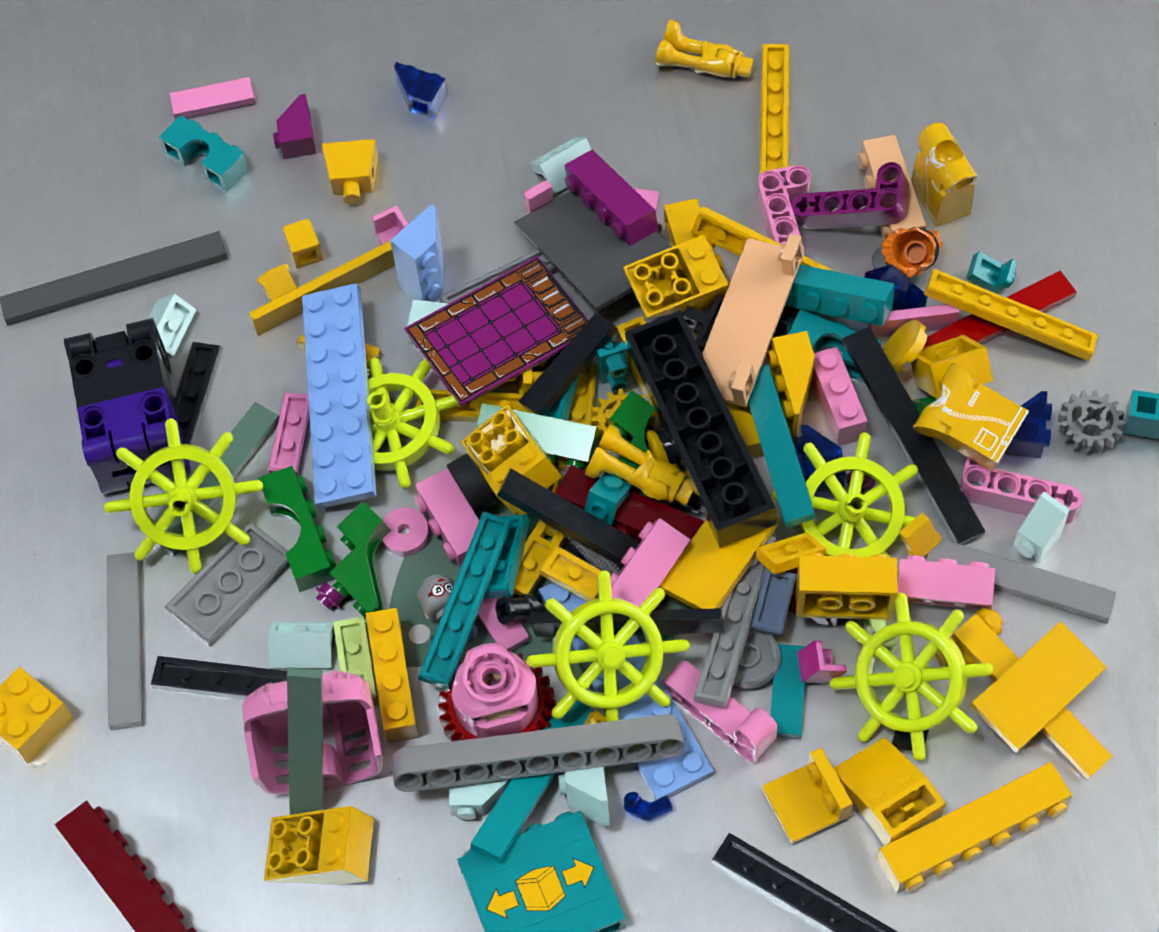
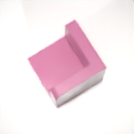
M397 205L372 217L375 237L380 245L390 241L409 224Z

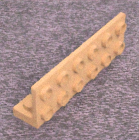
M790 234L787 243L781 246L750 238L746 241L702 353L725 402L744 407L747 406L804 256L801 236Z

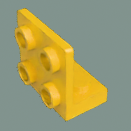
M822 747L810 752L807 765L763 785V792L791 843H796L849 818L851 815L853 803Z

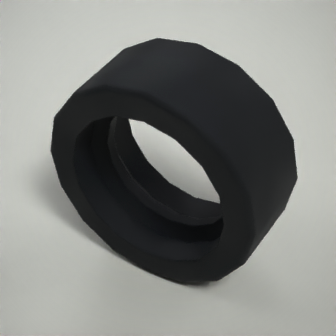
M467 453L447 464L449 472L475 515L496 503L483 476Z

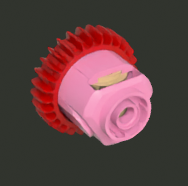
M487 643L467 651L464 663L459 662L458 671L455 672L449 690L445 689V691L439 694L440 701L442 702L438 704L439 713L442 714L439 719L441 725L445 726L443 727L445 736L450 737V742L538 731L544 730L545 727L550 728L551 724L549 721L553 717L552 710L556 706V700L552 699L555 694L553 687H549V677H543L542 667L535 669L528 667L526 662L524 663L521 652L516 655L509 649L506 650L500 643Z

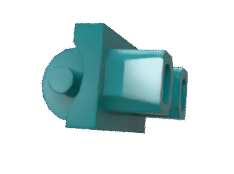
M610 340L603 349L597 350L598 375L601 384L608 383L612 393H615L619 389L625 390L629 388L627 376H629L628 347L626 342L619 344L616 341Z

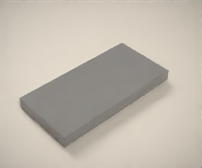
M251 521L241 529L250 537V542L247 545H241L234 539H231L164 606L171 616L209 647L290 566L285 554L288 550Z

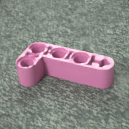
M795 165L763 172L758 178L757 200L769 239L780 244H786L790 234L800 236L791 204L798 195L810 193L811 173L804 166Z
M969 457L966 458L960 487L970 503L1028 516L1037 500L1032 499L1030 496L1040 497L1043 492H1046L1063 505H1068L1066 507L1070 511L1065 524L1076 520L1083 501L1082 494L1077 488L995 468L990 471ZM969 482H977L981 486H973ZM999 489H1007L1011 493L1001 492Z
M682 660L660 684L666 687L672 699L742 757L755 763L776 740L778 727L775 720L759 707L750 712L731 696H729L726 709L694 702L693 697L701 672L689 662Z

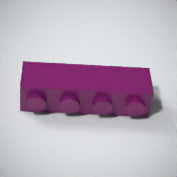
M593 149L564 165L567 176L564 180L567 188L572 193L576 192L587 208L591 207L596 212L599 220L602 223L606 222L611 227L617 238H622L631 246L658 231L655 209Z

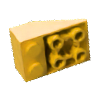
M704 234L623 267L646 319L669 315L679 310L685 312L687 306L700 309L714 303L717 295L725 297L728 289L725 276Z
M807 331L772 338L771 350L767 351L769 367L793 443L797 442L812 386L815 355Z
M508 404L461 441L496 496L510 468L546 489L562 477L553 462ZM498 497L513 514L521 510Z
M885 737L833 768L848 796L884 846L942 817L946 805L945 801L928 778Z
M353 806L272 817L264 881L330 885L367 882L374 818Z

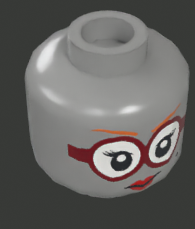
M436 574L427 577L421 583L417 591V598L427 619L440 622L455 584L451 578Z

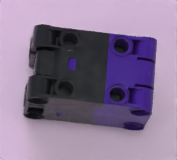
M153 318L126 324L127 334L126 331L95 337L94 339L92 333H86L64 339L82 435V450L87 466L91 468L102 495L128 489L129 483L131 485L137 472L117 457V449L124 447L145 461L154 452L168 446L165 422L168 419L176 420L180 442L184 444L175 403L171 366ZM183 459L185 472L190 474V462L188 459ZM171 461L165 462L156 468L158 472L168 479L174 478ZM147 479L145 484L153 483Z

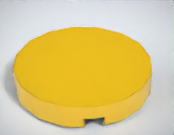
M917 320L909 321L901 326L883 347V351L896 373L904 369L901 365L906 361L911 363L917 358L927 341V334L925 333L927 328Z

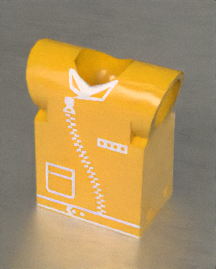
M933 123L927 126L918 138V146L921 151L916 155L911 182L915 194L933 225L938 227L971 214L975 189L974 182L978 179V176L949 128L944 123Z
M951 363L939 383L938 399L923 409L913 426V430L928 437L941 439L945 444L991 471L999 463L1029 411L987 386L977 383L964 368L956 363Z

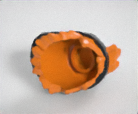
M913 227L909 229L900 228L896 229L894 233H889L872 256L875 272L884 282L894 284L916 275H922L924 271L935 264L939 250L942 248L943 242L940 241L939 232Z

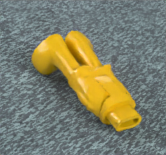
M670 19L666 27L664 40H661L657 50L655 65L695 68V72L698 74L709 73L728 78H736L739 75L748 78L754 64V59L743 56L744 52H739L726 44H715L687 38L682 35L680 23ZM683 52L699 54V55H701V57H700V56H694V55L686 54V53H683Z
M611 424L605 431L599 447L596 448L585 472V475L590 478H597L603 472L613 474L629 482L628 484L641 489L648 497L658 501L669 499L671 503L673 500L687 505L693 493L688 479L685 478V473L668 461L655 456L649 450L645 453L621 436V432L617 427ZM608 452L619 454L640 466L635 469L613 457Z

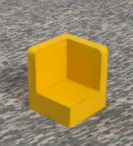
M304 219L282 227L296 269L323 260L320 244L310 219Z

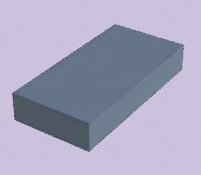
M767 568L765 569L751 630L782 637L797 574L784 571L774 575Z

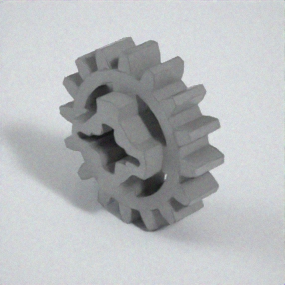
M1085 390L1081 391L1079 398L1074 394L1070 395L1069 401L1062 404L1057 420L1060 422L1059 432H1067L1064 441L1069 442L1073 440L1075 442L1074 449L1076 450L1081 445L1085 446L1086 453H1089L1091 448L1094 447L1098 453H1102L1104 445L1112 449L1115 441H1120L1126 422L1122 420L1125 414L1124 411H1116L1119 402H1108L1109 394H1105L1102 398L1098 397L1097 390L1093 391L1092 396H1088ZM1073 414L1075 415V417H1074V420L1076 421L1075 424H1073V421H1072V415H1073ZM1108 419L1110 420V423H1111V429L1108 428V426H1109V423L1107 422Z

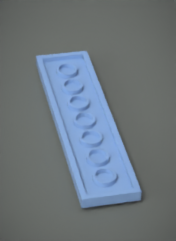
M357 283L302 296L315 505L319 509L377 496L370 406L367 404L369 391L361 288Z
M554 582L539 589L544 605L548 599L552 598L557 600L569 612L587 602ZM632 635L625 645L640 644L636 635ZM574 636L570 646L572 651L588 649L586 642L579 636ZM646 656L625 659L641 672ZM592 662L579 663L583 673ZM616 669L617 690H620L629 685L631 681ZM603 671L591 684L595 692L604 693ZM659 676L654 684L670 697L671 703L668 707H661L645 694L637 701L618 708L619 720L671 714L679 719L685 745L684 751L680 755L668 759L634 763L656 803L714 775V769L666 687L660 684L662 680Z

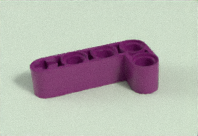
M888 162L878 169L876 188L804 193L795 197L791 206L800 225L809 230L896 224L901 222L907 214L909 182L899 164Z

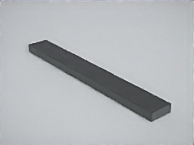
M217 231L1 296L0 304L4 320L7 325L225 260L228 257L220 232Z

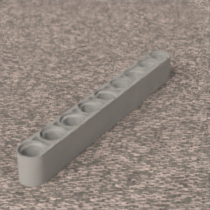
M663 714L402 748L395 751L392 755L393 782L395 788L399 791L414 792L668 759L680 755L684 751L685 745L680 722L676 716Z

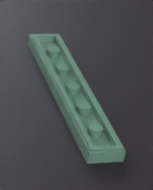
M254 402L231 431L233 441L220 457L229 468L233 479H235L278 424L279 415ZM210 471L198 488L218 486L220 482L214 473ZM219 498L199 501L212 508ZM192 510L196 528L203 518ZM176 516L167 531L184 534L181 516ZM158 543L155 545L172 556L178 551V549L168 548Z
M289 667L287 673L289 807L290 815L324 810L323 670Z

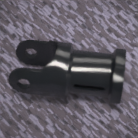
M540 593L522 594L519 598L513 599L508 596L498 598L495 606L497 619L503 625L512 623L513 620L521 619L524 622H530L531 614L546 613L548 610L545 605L541 604L542 597Z

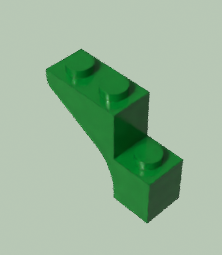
M631 390L611 416L608 424L617 427L624 439L628 438L632 445L646 453L648 448L645 443V427L656 407ZM621 455L618 460L635 469L640 466ZM632 485L633 488H635L637 491H639V492H638L639 494L648 497L647 495H645V494L642 492L641 489H639V488H637V487H635V486Z
M363 501L337 526L344 535L340 540L351 552L329 573L337 580L333 586L345 598L351 595L356 600L352 606L366 619V613L385 610L374 566V556L380 542L391 530Z

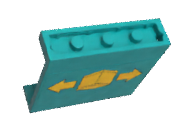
M571 811L564 812L558 815L553 822L545 825L537 823L527 827L524 833L517 835L500 863L472 849L467 850L462 855L463 857L457 859L484 932H617L626 928L625 916L581 811L571 813Z

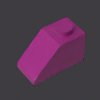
M300 94L276 120L278 132L273 133L276 149H281L283 159L316 154L306 94Z

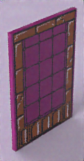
M536 256L404 328V331L441 379L447 390L458 404L463 407L560 353L589 320L539 257Z

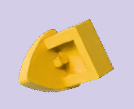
M288 264L272 268L256 279L258 284L262 285L270 302L297 288L288 272L290 269Z
M923 513L899 531L909 556L924 557L942 540L941 535L935 531L931 520Z

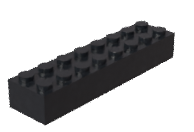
M681 310L626 331L625 337L628 351L654 407H656L657 414L719 548L777 525L776 507Z

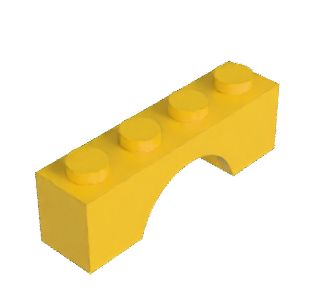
M397 608L366 613L383 730L387 742L394 743L419 738Z

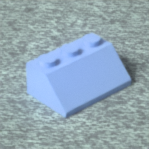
M431 204L390 240L400 289L413 300L430 302L436 301L444 290V254L436 207Z

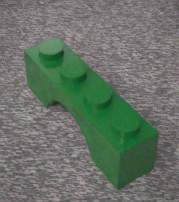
M289 466L258 477V480L263 483L262 491L271 516L289 518L301 527L298 541L285 553L299 593L334 580V577L329 572L332 568L336 567L331 550L324 551L322 543L327 542L321 524L314 525L312 518L317 517V513L312 500L305 501L303 493L308 492L302 474L296 476L293 466Z

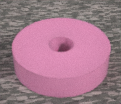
M399 508L391 511L384 517L383 521L391 531L383 538L382 544L391 554L401 557L410 556L418 553L425 547L429 539V527L426 518L419 511L412 508ZM404 529L409 530V533L406 535L400 534Z

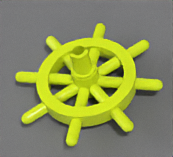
M371 358L369 367L372 378L368 379L369 396L367 404L370 406L372 434H374L372 437L374 468L380 471L396 470L399 485L405 489L411 485L407 466L419 460L431 447L448 455L454 452V445L437 437L440 428V411L458 406L459 404L452 395L435 400L428 387L422 383L431 369L426 359H423L413 375L409 376L400 373L383 374L380 360L378 358ZM401 391L395 403H391L388 392ZM413 395L423 402V405L404 411ZM424 417L421 429L407 424V422ZM402 434L413 439L404 447H402L399 437ZM387 438L391 452L378 453V450Z
M168 419L165 422L168 446L154 452L145 461L124 447L117 449V457L137 472L131 483L129 499L106 502L103 509L106 513L132 512L137 525L146 535L134 553L136 560H144L156 543L172 549L187 550L190 571L197 574L202 569L199 547L212 542L223 532L241 545H247L250 542L248 534L230 521L235 511L237 495L259 492L263 489V483L260 480L235 483L229 468L220 459L233 441L231 433H223L209 451L196 445L181 444L176 420ZM183 459L200 463L188 481ZM171 461L175 483L158 472L156 468L165 462ZM210 471L214 473L220 482L218 486L198 488ZM149 479L167 493L144 496L146 480ZM223 497L220 515L199 500ZM169 505L157 523L150 517L146 509ZM192 510L210 522L211 525L196 533ZM176 516H181L184 534L167 531Z
M866 432L859 435L855 457H842L826 463L814 444L806 443L803 447L805 454L816 469L806 481L813 508L833 512L834 514L815 525L814 520L801 523L800 527L803 533L808 532L826 548L825 556L853 554L856 557H871L881 554L890 558L886 549L895 541L901 528L907 526L916 518L905 515L904 498L899 486L918 473V467L915 464H910L894 475H891L881 465L868 460L871 437ZM852 471L848 494L834 474ZM865 474L877 481L879 485L862 495L860 493ZM823 481L837 501L814 496L816 489ZM774 490L772 493V497L774 500L778 501ZM884 495H887L890 512L869 508L868 506ZM865 519L888 524L884 534L879 539ZM842 524L838 546L823 537V535ZM854 526L868 546L850 549Z
M601 571L598 574V599L590 600L578 606L572 612H569L555 599L551 598L546 601V609L562 622L555 636L553 653L530 655L526 659V664L530 668L554 666L560 682L568 691L553 708V718H563L577 700L595 708L605 709L606 722L619 720L618 708L637 701L645 694L661 707H668L670 705V697L654 684L661 671L663 655L685 652L689 649L690 644L686 639L662 641L659 629L649 616L665 597V591L662 588L654 589L641 606L638 607L629 601L612 598L610 573L608 571ZM613 613L630 617L614 636ZM600 615L601 634L594 633L585 623ZM640 627L644 633L646 643L625 645ZM575 634L587 643L588 649L569 651ZM646 656L641 672L625 658ZM592 662L580 678L576 680L572 674L570 664ZM616 669L631 681L629 685L620 690H617ZM603 671L604 693L587 689Z
M900 592L895 600L897 623L881 628L872 636L854 621L846 623L845 630L860 642L863 647L856 662L855 675L834 677L830 681V687L834 690L857 689L863 706L871 715L857 735L860 742L865 743L869 741L881 724L893 730L910 732L913 757L917 761H923L926 757L923 731L939 726L950 718L967 733L972 734L976 732L977 724L958 707L965 694L967 678L989 676L993 672V666L989 663L965 665L960 649L950 637L964 618L961 610H954L940 628L924 622L910 621L908 598L906 594ZM912 635L929 640V643L916 659L914 657ZM898 636L902 661L884 647L886 643ZM940 650L948 666L931 668L928 664ZM878 657L894 672L872 674L875 658ZM950 679L946 697L928 682ZM895 685L883 702H881L874 686ZM905 693L909 718L892 712ZM919 693L937 707L934 712L925 717L921 716Z

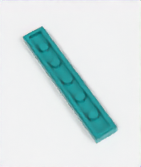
M769 364L762 366L748 403L786 527L789 528L817 517Z
M482 512L421 667L418 680L449 690L512 527L511 520Z
M576 701L563 718L555 719L552 717L549 721L551 724L550 728L545 727L544 730L583 725L589 713L593 712L594 709ZM556 773L512 779L471 841L470 849L500 863Z

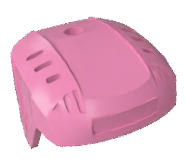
M344 671L324 673L323 723L333 721L337 748L336 751L331 744L323 743V780L325 790L357 783L378 775L382 770L381 761L383 759L374 701H372L369 683L357 674ZM287 681L270 682L252 692L242 703L245 739L252 779L255 784L259 785L260 788L269 794L285 795L289 794V784L278 783L276 777L289 776V768H276L274 762L289 761L288 753H274L272 747L288 746ZM366 730L364 737L352 742L345 741L347 735ZM368 745L366 752L354 757L347 756L349 750ZM368 759L371 761L370 766L356 772L349 771L351 765Z

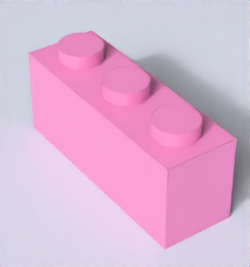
M835 347L814 353L812 386L836 446H841L858 441L859 435L866 432L868 420L839 349Z
M447 468L415 484L417 496L414 497V501L421 514L426 512L431 519L428 521V525L435 537L441 536L445 544L442 545V548L448 560H455L458 567L461 568L479 520Z
M661 518L657 519L653 524L650 521L646 523L638 535L642 541L636 549L630 547L620 562L624 564V567L618 575L614 572L611 574L612 598L623 599L640 607L652 591L659 587L689 543L690 539Z
M916 555L907 556V559H900L898 593L906 594L908 603L980 610L984 607L989 610L992 609L996 568H989V564L970 562V566L958 565L957 561L953 559H938V562L925 561V557Z

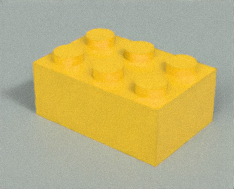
M820 553L799 555L796 579V617L892 620L895 600L898 594L897 558H888V556L881 554L871 557H856L853 554L824 556Z

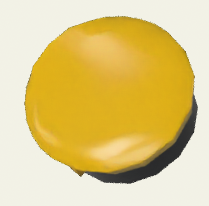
M661 427L654 431L645 430V443L648 450L655 456L668 461L683 471L664 429Z

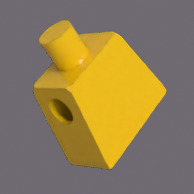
M375 139L322 143L333 194L343 195V201L347 204L359 203L360 193H370L374 187L378 163Z

